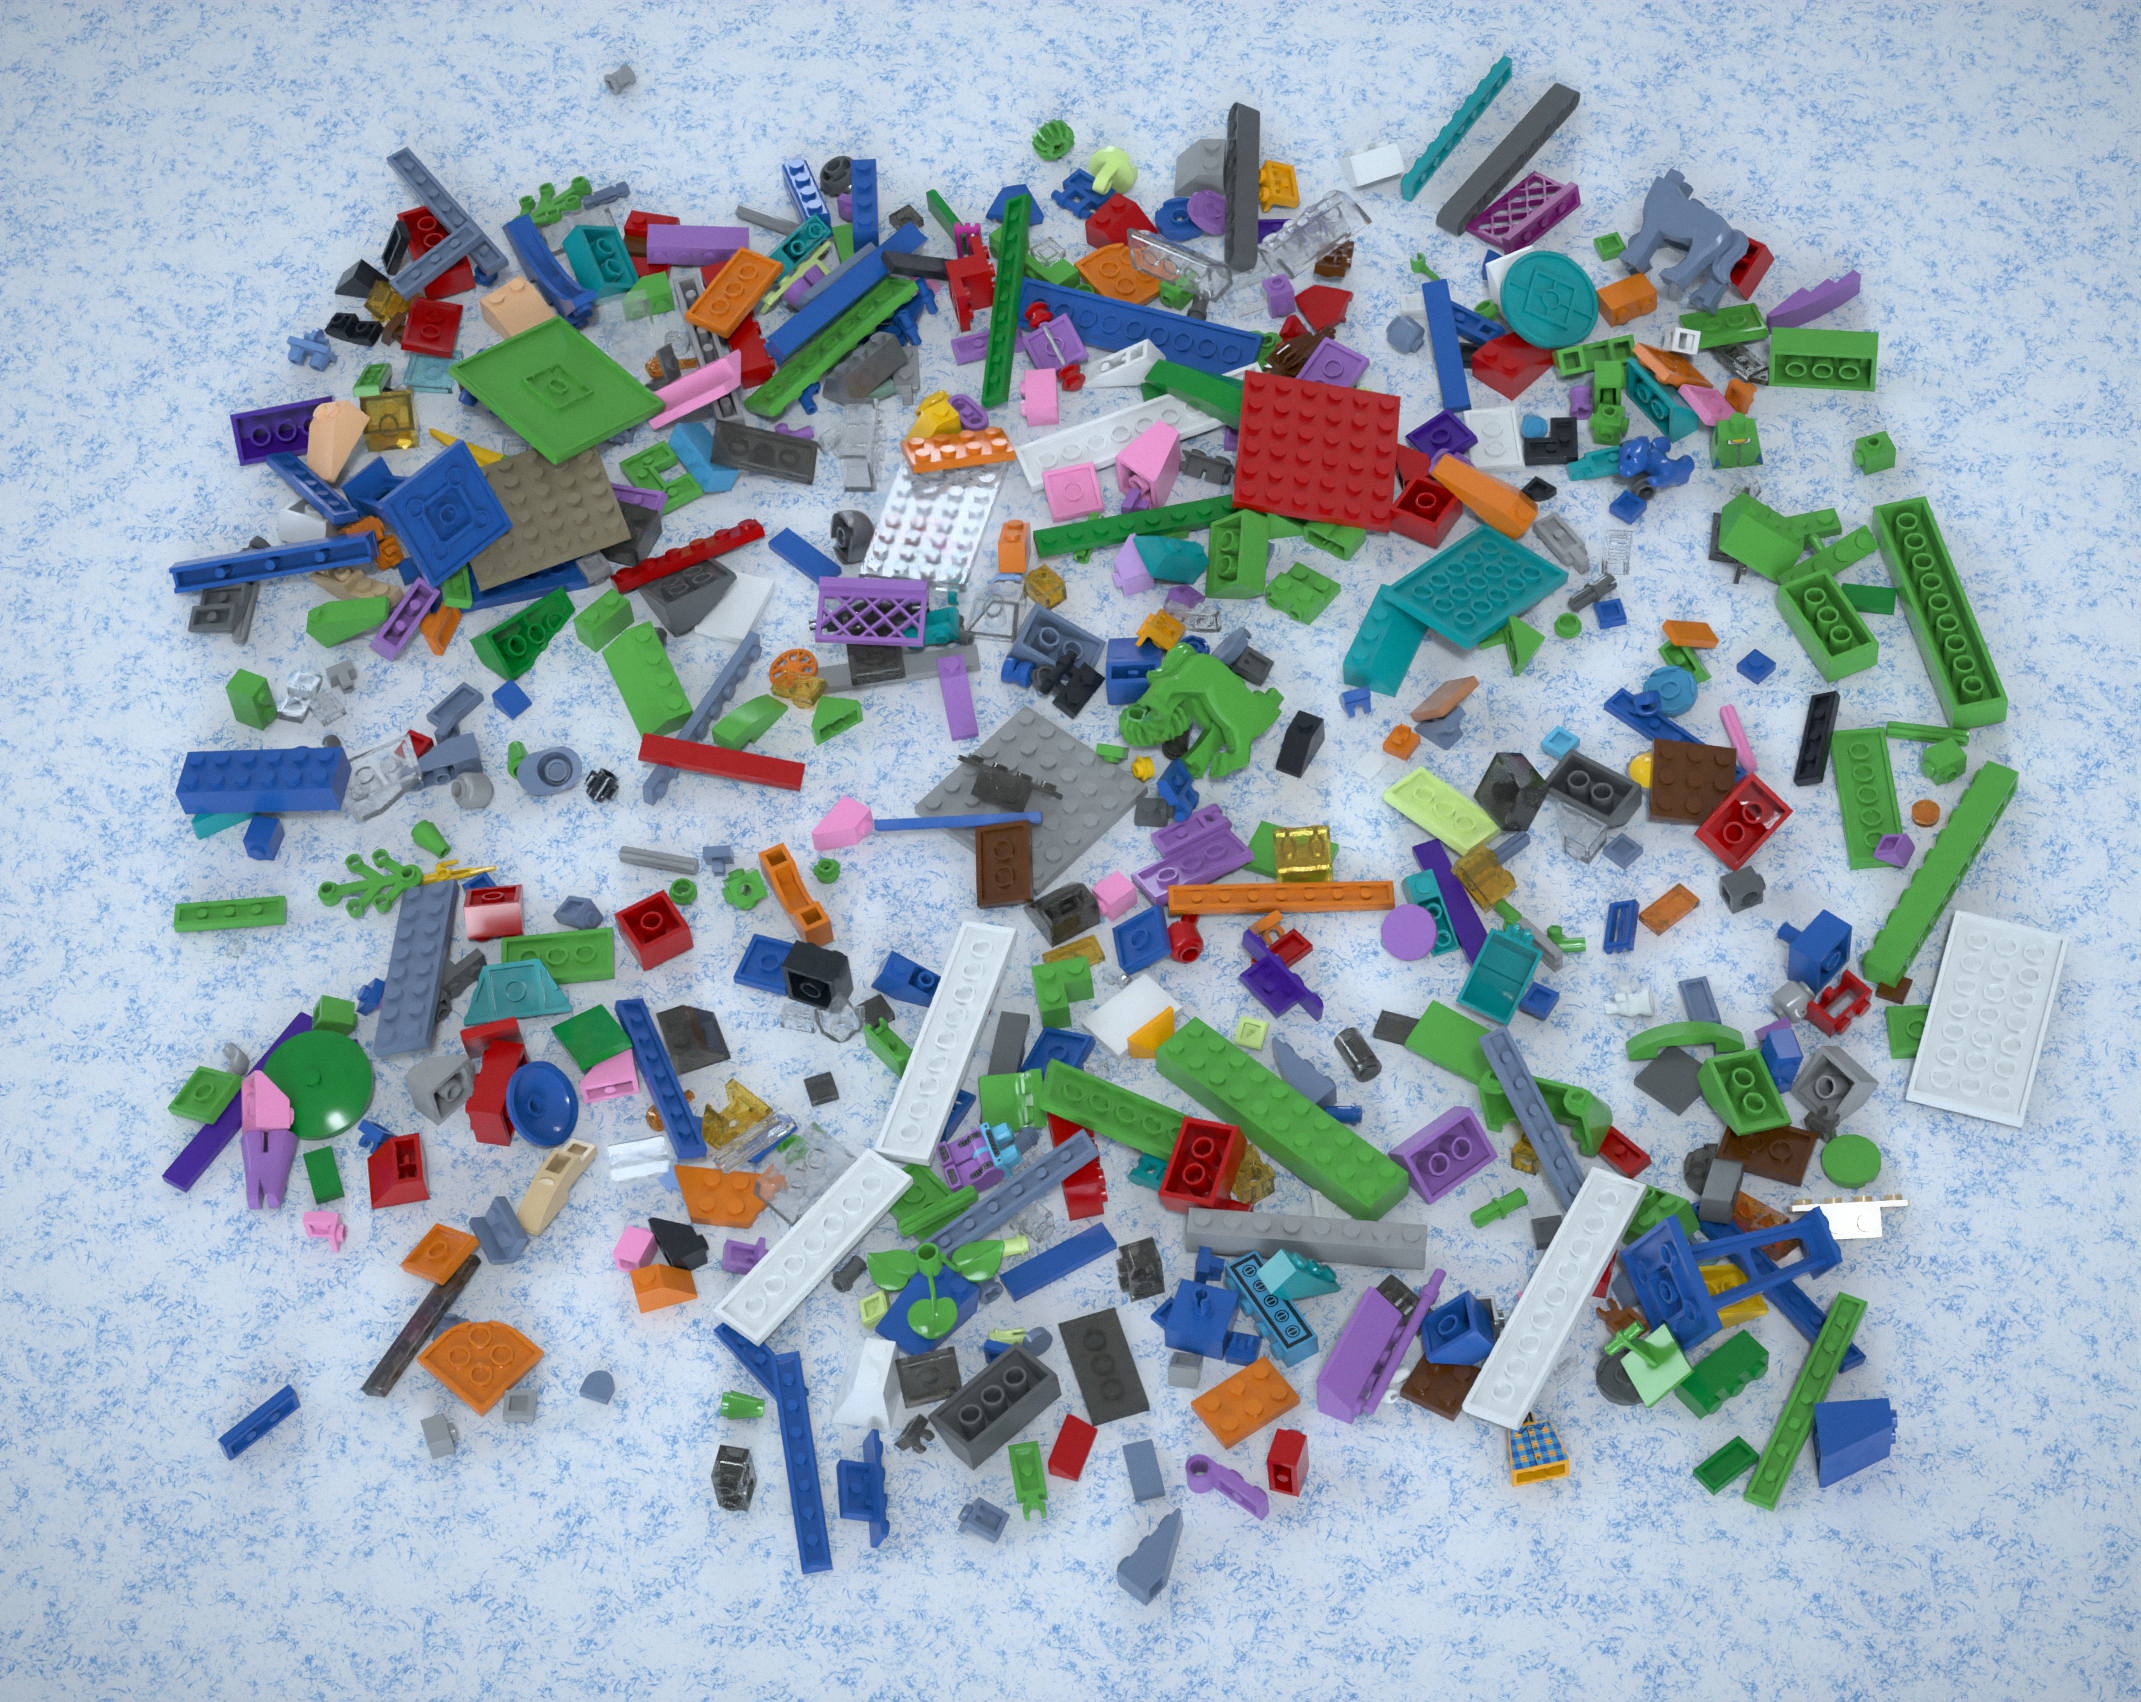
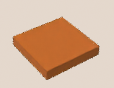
M436 1223L400 1266L404 1272L444 1285L480 1243L473 1235Z

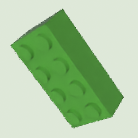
M1772 327L1769 386L1875 392L1879 332Z
M1827 568L1778 586L1777 609L1827 683L1877 665L1878 641Z

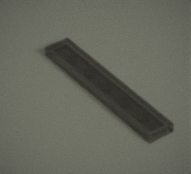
M470 1254L444 1285L437 1283L434 1285L361 1387V1390L366 1395L387 1396L444 1316V1313H446L482 1261L476 1254Z

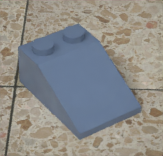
M1036 603L1025 617L1005 658L1012 656L1018 658L1021 662L1026 660L1036 663V669L1040 666H1049L1054 669L1056 661L1060 656H1065L1069 650H1072L1077 654V658L1073 662L1075 667L1079 669L1086 662L1094 669L1107 642ZM1064 674L1060 680L1069 681L1070 678Z

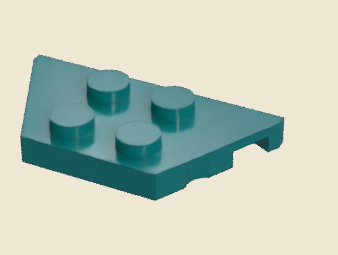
M541 959L492 964L482 967L477 987L474 989L472 1001L463 1022L466 1026L494 1022L513 1016L519 1019L572 1012L573 1007Z

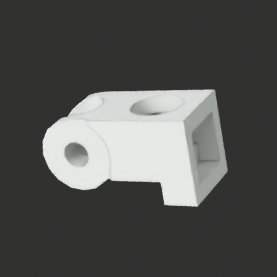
M1678 327L1665 329V341L1661 349L1677 354L1697 355L1700 331Z

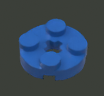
M1171 198L1163 203V207L1159 211L1158 209L1156 210V229L1163 235L1165 241L1174 242L1175 240L1182 241L1199 238L1203 234V230L1191 220L1187 212V203L1190 198ZM1182 217L1183 220L1178 221L1177 218Z

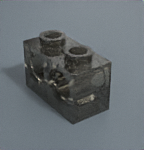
M1153 1237L1118 1247L1120 1259L1115 1260L1119 1276H1117L1122 1293L1128 1292L1131 1303L1165 1292L1162 1260Z
M720 1445L711 1473V1479L719 1507H723L728 1511L749 1510L757 1477L750 1449Z

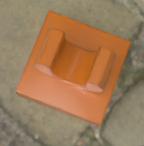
M1738 378L1729 380L1724 397L1736 412L1745 415L1748 414L1750 404L1754 401L1753 395L1757 388L1750 382L1744 384Z
M392 534L385 536L384 539L377 542L380 556L374 560L381 571L390 566H395L404 559L397 540Z
M1404 724L1396 725L1384 741L1383 751L1407 761L1421 743L1420 735L1411 732V728Z
M1277 909L1249 926L1248 929L1255 935L1262 933L1261 938L1266 945H1269L1273 942L1269 936L1270 931H1274L1279 938L1285 935L1284 929L1277 924L1284 918Z

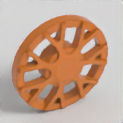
M800 648L787 650L780 654L772 663L769 670V679L774 688L780 692L795 693L801 691L815 679L818 672V662L808 650ZM797 655L795 660H791V656ZM806 656L810 658V659H808L807 661H805L804 663H801V661H802ZM783 661L787 662L784 666H779ZM805 668H812L811 673H806ZM776 673H783L782 675L775 678ZM802 678L803 682L796 685L795 682ZM785 679L788 681L786 687L781 686Z

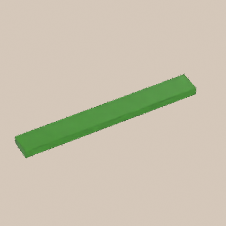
M1842 1292L1838 1293L1744 1495V1501L1772 1512L1774 1511L1812 1429L1814 1403L1825 1401L1868 1308L1867 1301Z

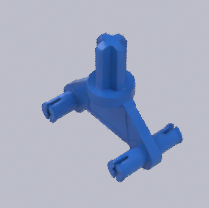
M924 278L915 280L919 293L912 297L910 301L901 304L895 309L894 314L890 318L881 322H891L893 325H897L904 335H908L912 346H918L922 342L917 332L919 328L916 320L924 305L930 315L937 313L939 310L934 301V292L928 288Z

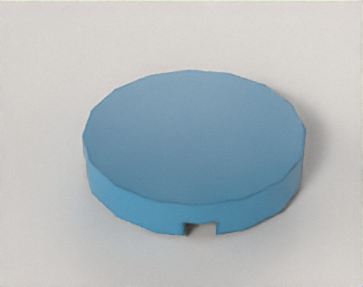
M1676 665L1664 666L1654 670L1650 674V678H1648L1647 682L1645 680L1643 685V692L1650 690L1659 691L1662 704L1659 713L1665 717H1677L1686 713L1694 706L1698 698V686L1693 674ZM1654 703L1648 704L1652 708L1655 707Z

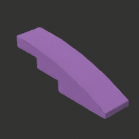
M1852 270L1837 283L1827 278L1811 292L1801 287L1767 314L1766 326L1769 330V335H1772V327L1795 328L1840 307L1860 293L1861 274Z

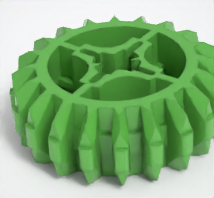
M1137 699L1136 703L1129 704L1128 708L1123 709L1122 713L1118 716L1121 735H1123L1124 740L1128 744L1134 745V747L1164 744L1168 740H1174L1176 736H1181L1183 731H1187L1192 724V717L1183 701L1178 703L1172 713L1170 721L1171 732L1166 741L1155 742L1139 725L1151 710L1149 705L1142 707L1138 702L1139 699Z

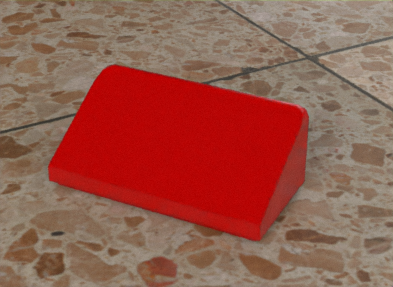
M1067 1414L1048 1460L1049 1474L1078 1482L1098 1429L1074 1415Z

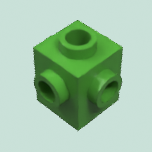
M1599 403L1597 413H1592L1590 420V429H1594V444L1620 445L1623 434H1627L1629 428V418H1625V407Z
M739 868L728 873L729 878L722 880L725 888L721 889L727 904L731 903L733 907H741L742 910H746L758 904L756 900L768 896L758 869L750 868L744 871L743 868Z

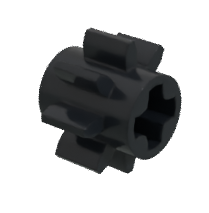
M601 768L598 773L592 770L585 780V785L588 786L586 793L592 799L601 803L606 798L612 801L619 791V786L616 784L618 778L604 768Z

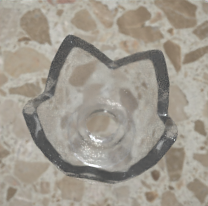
M838 992L827 1009H814L815 1020L821 1035L834 1043L842 1044L854 1040L860 1034L864 1025L865 1006L853 1007L850 1001L841 992ZM839 1024H846L844 1028L837 1027Z

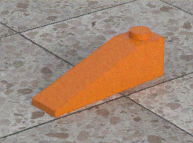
M1447 454L1442 456L1430 473L1486 523L1512 540L1526 532L1538 515V505L1519 488Z

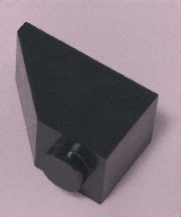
M1301 710L1297 712L1286 730L1276 763V770L1301 779L1325 740L1323 718Z
M655 1217L648 1219L650 1231L654 1234L656 1243L669 1266L692 1271L708 1263L705 1252L709 1250L708 1244L702 1234L697 1236L691 1225Z

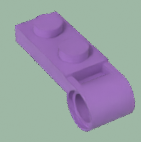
M1202 1454L1193 1455L1187 1460L1185 1464L1187 1485L1191 1491L1202 1494L1214 1487L1261 1521L1269 1514L1268 1496L1265 1491L1258 1486L1253 1487L1248 1484L1236 1470H1229ZM1198 1472H1204V1473H1205L1204 1475H1201V1476L1194 1475V1474H1196V1473H1198Z

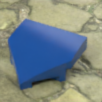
M1026 184L1003 187L985 218L991 221L996 218L997 221L1003 222L1005 200L1027 193L1032 198L1029 225L1042 224L1045 216Z

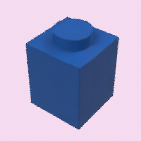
M253 815L243 839L248 857L256 860H275L285 836L278 818Z

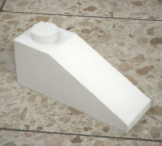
M1146 339L1084 366L1086 379L1083 386L1085 388L1141 385L1140 383L1146 382L1144 378L1158 359L1166 360V356L1149 339Z

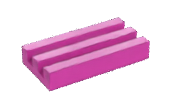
M955 222L954 235L958 259L965 257L961 233L966 235L968 256H972L969 237H972V234L974 236L979 235L983 245L980 223H975V226L971 227L970 223L960 226V222Z

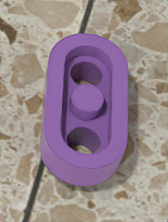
M956 394L948 399L947 402L959 413L961 428L970 431H980L989 427L988 414L968 395Z

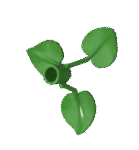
M983 1240L968 1243L959 1247L954 1252L952 1263L946 1258L945 1253H939V1249L935 1244L923 1243L917 1247L915 1255L910 1251L900 1249L880 1253H867V1264L874 1283L880 1289L887 1292L904 1290L909 1283V1279L911 1280L918 1270L927 1276L931 1300L921 1299L916 1301L909 1308L907 1319L910 1328L915 1333L925 1339H936L947 1334L953 1328L958 1316V1310L953 1299L948 1297L937 1299L933 1277L937 1276L942 1270V1263H945L956 1273L962 1271L963 1277L968 1281H985L993 1277L1000 1268L1005 1244L1003 1240Z

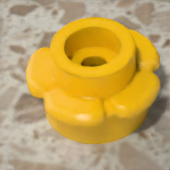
M1137 756L1135 762L1131 765L1132 774L1136 779L1139 778L1144 783L1147 779L1154 777L1153 762L1150 757Z

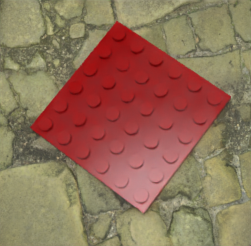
M1245 370L1232 507L1389 533L1392 523L1389 509L1393 505L1401 396Z

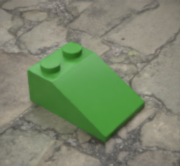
M1759 1048L1706 1058L1696 1078L1707 1102L1737 1136L1791 1125V1118Z

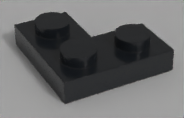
M1577 417L1550 418L1551 437L1524 438L1525 465L1568 464L1578 461Z

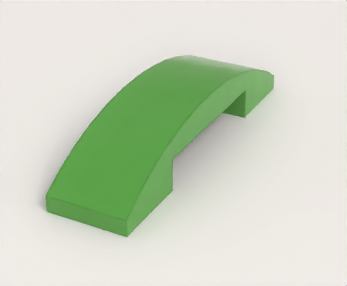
M1685 1021L1665 1024L1646 1030L1626 1042V1050L1629 1060L1658 1058V1047L1714 1043L1716 1053L1745 1050V1043L1742 1033L1734 1028L1711 1022Z

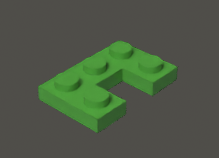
M665 440L619 462L620 470L633 487L662 491L668 495L661 516L703 495L701 486L690 472L668 483L660 476L659 472L678 463L676 454Z

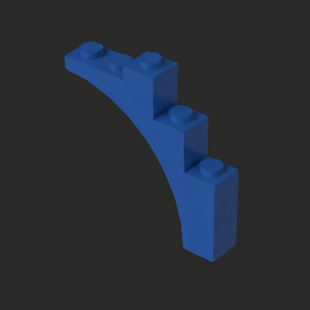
M528 213L506 223L502 230L529 282L536 281L547 305L553 303L559 315L576 329L588 324L587 319L593 315L590 309L593 307L592 302L598 298L594 289L583 288L566 273L545 244Z

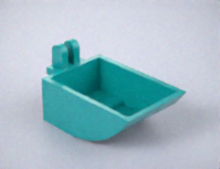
M1515 923L1514 926L1509 924L1506 932L1491 927L1456 999V1002L1507 1026L1511 1022L1544 953L1532 945L1535 936L1530 934L1531 929L1526 927L1524 931L1520 929L1521 925Z

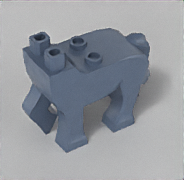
M1670 168L1664 178L1657 176L1644 202L1641 231L1629 238L1628 249H1624L1618 255V258L1626 266L1625 270L1628 274L1632 276L1637 273L1645 274L1653 269L1649 261L1656 249L1670 248L1675 252L1685 255L1686 257L1678 265L1664 268L1658 275L1663 283L1669 286L1674 283L1678 290L1684 292L1689 283L1706 268L1708 274L1706 283L1701 288L1695 290L1688 298L1695 307L1715 315L1721 298L1729 288L1728 283L1731 284L1730 272L1747 252L1749 247L1748 237L1744 232L1732 229L1722 216L1705 207L1701 201L1695 198L1689 200L1688 198L1694 189L1691 185L1684 182L1685 176L1683 173Z

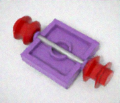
M1044 302L1030 304L1024 316L1027 320H1030V328L1037 330L1023 337L1022 341L1037 369L1055 368L1058 381L1063 382L1061 385L1062 389L1072 392L1077 391L1083 386L1086 379L1085 375L1080 373L1081 367L1077 364L1090 357L1073 323L1067 313L1052 320L1053 314L1047 311L1048 305Z

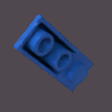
M892 950L880 964L871 987L895 1000L929 1008L941 976Z

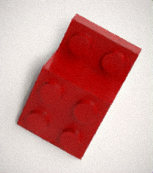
M979 235L969 237L972 256L945 262L950 299L961 333L971 331L970 320L974 319L973 311L993 306L995 279L992 280V277H996L993 262L987 261V259H990L987 244L982 245Z

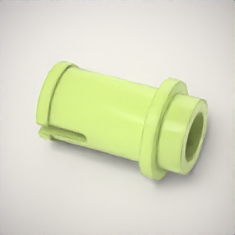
M1017 1233L1016 1237L1003 1239L1005 1248L1002 1258L1016 1254L1025 1256V1252L1030 1251L1026 1234L1020 1235V1233Z
M1024 1327L999 1331L997 1328H994V1331L988 1332L990 1340L1011 1345L1016 1341L1022 1345L1026 1335L1024 1334Z

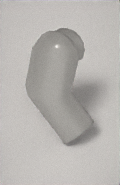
M234 1043L227 1044L223 1049V1053L230 1059V1067L226 1072L239 1076L244 1075L249 1065L248 1057Z

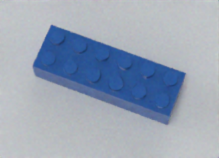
M343 747L188 752L175 794L185 814L341 810L352 767Z

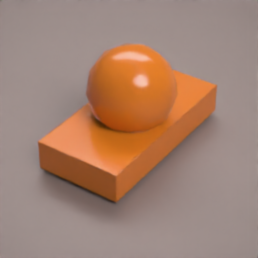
M442 602L437 614H426L421 619L419 625L420 631L425 636V640L433 654L439 656L444 654L462 618L458 608L444 606V602Z

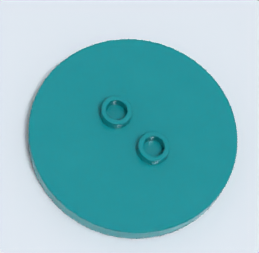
M1545 250L1527 253L1508 268L1501 282L1500 301L1508 323L1521 338L1538 348L1560 350L1574 347L1591 333L1596 324L1599 304L1595 287L1587 273L1575 261L1565 255Z

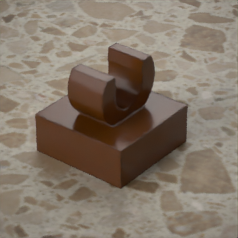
M398 311L383 328L381 342L390 346L396 340L401 344L405 330V315Z

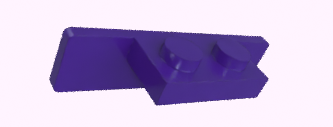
M1250 929L1244 931L1242 946L1257 962L1240 974L1239 981L1276 1018H1279L1296 1004H1299L1316 1022L1322 1018L1324 1009L1321 998L1304 985L1303 980L1298 974L1292 973L1285 966L1283 959L1278 954H1273L1266 947L1264 940L1259 935H1255Z

